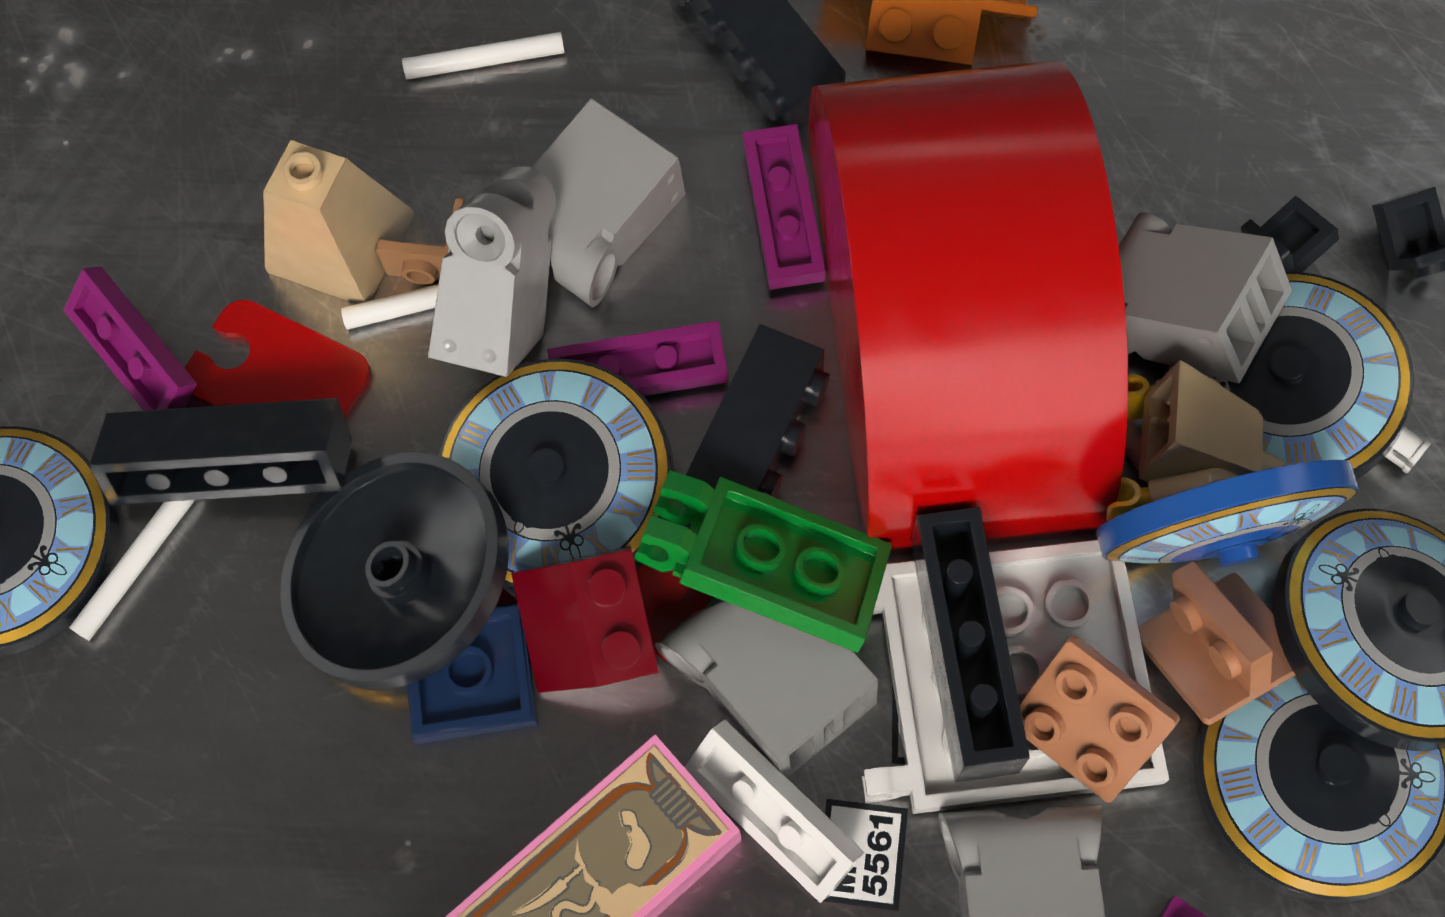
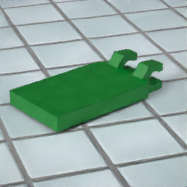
M669 470L653 514L664 519L650 516L634 560L660 572L674 570L672 575L681 578L679 583L856 653L859 652L866 640L892 548L891 543L876 537H867L866 533L723 477L719 478L716 488L713 489L705 481ZM691 524V527H690V529H689L688 527H685L684 525Z

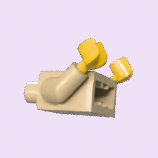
M1179 360L1153 386H1149L1146 378L1137 374H1129L1127 421L1143 418L1139 478L1148 482L1149 486L1140 488L1134 480L1122 477L1117 501L1107 507L1106 520L1108 522L1130 510L1186 490L1253 472L1286 466V462L1263 450V417L1260 412L1222 387L1215 379L1205 376L1187 363Z

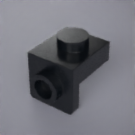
M1435 187L1423 188L1372 205L1389 271L1413 269L1416 278L1445 271V221Z
M1294 196L1261 227L1251 219L1241 226L1242 233L1273 237L1285 272L1305 271L1339 240L1338 228L1297 196Z

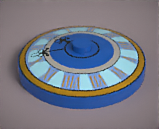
M1321 460L1292 464L1217 481L1156 500L1109 520L1096 530V535L1102 557L1106 560L1149 564L1179 563L1218 557L1221 567H1228L1259 558L1258 546L1298 531L1324 517L1356 495L1360 488L1353 466L1349 461Z

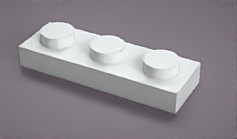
M723 720L709 731L685 765L686 770L708 795L820 903L835 890L865 853L726 720Z

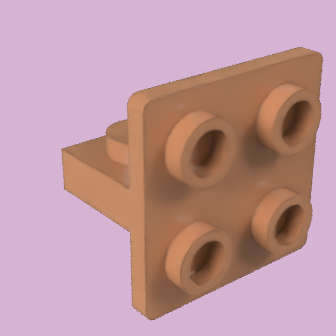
M1194 561L1172 572L1173 600L1170 601V608L1138 626L1142 649L1206 725L1217 722L1295 676L1279 642L1274 614L1236 573H1230L1213 583Z
M1077 636L1069 638L1019 704L1026 739L1108 803L1117 797L1180 720L1179 715Z

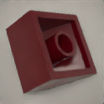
M632 546L511 573L538 693L593 688L659 673Z

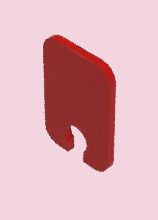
M246 299L236 300L228 304L222 310L212 328L215 332L227 338L237 337L246 340L250 347L247 359L236 368L223 369L215 365L210 356L195 350L184 367L197 383L191 396L209 406L338 398L345 420H347L366 390L372 377L370 365L359 352L256 302Z

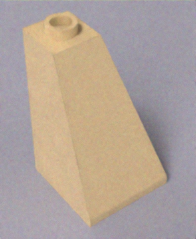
M290 140L263 190L265 269L267 273L355 304L372 301L386 273L376 252L378 240L401 242L415 214L412 208L347 158Z

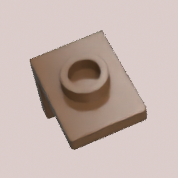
M455 198L452 214L466 203L464 198ZM378 240L376 252L387 275L403 277L415 284L429 285L434 283V281H439L442 258L448 254L449 247L447 242L444 247Z

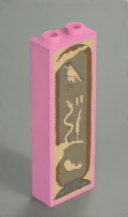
M655 734L445 917H657L742 841L741 833L738 827Z

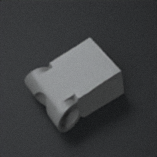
M592 98L532 167L546 176L556 194V211L549 224L548 237L552 239L550 267L553 270L554 279L592 308L603 300L614 279L618 265H623L686 195L679 158Z
M516 166L504 171L477 195H474L458 208L447 220L444 232L449 249L448 254L442 258L428 358L507 377L544 336L552 239L548 237L549 224L556 211V194L551 182L542 172L524 166Z
M1145 212L1138 213L1119 244L1128 354L1136 351L1143 359L1170 366H1175L1181 360L1202 374L1240 383L1292 292L1273 237L1178 223L1172 228L1155 215Z
M720 601L695 611L655 642L658 652L671 665L689 679L708 690L712 698L750 744L786 778L877 704L878 679L853 651L726 601Z
M1102 805L1048 807L1043 812L1027 819L1009 816L994 810L939 813L942 839L951 867L958 881L960 917H1105L1099 869L1096 866L1102 828Z

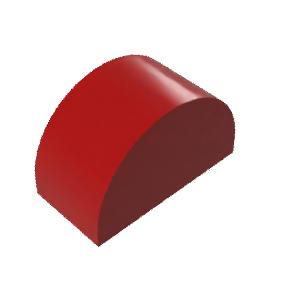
M1042 61L814 85L809 107L808 146L861 532L866 533L867 537H876L891 543L892 548L889 556L912 554L910 539L917 515L980 507L987 545L1096 534V530L1107 522V507L1117 501L1121 484L1128 417V352L1123 279L1109 184L1096 130L1087 103L1073 74L1059 61Z

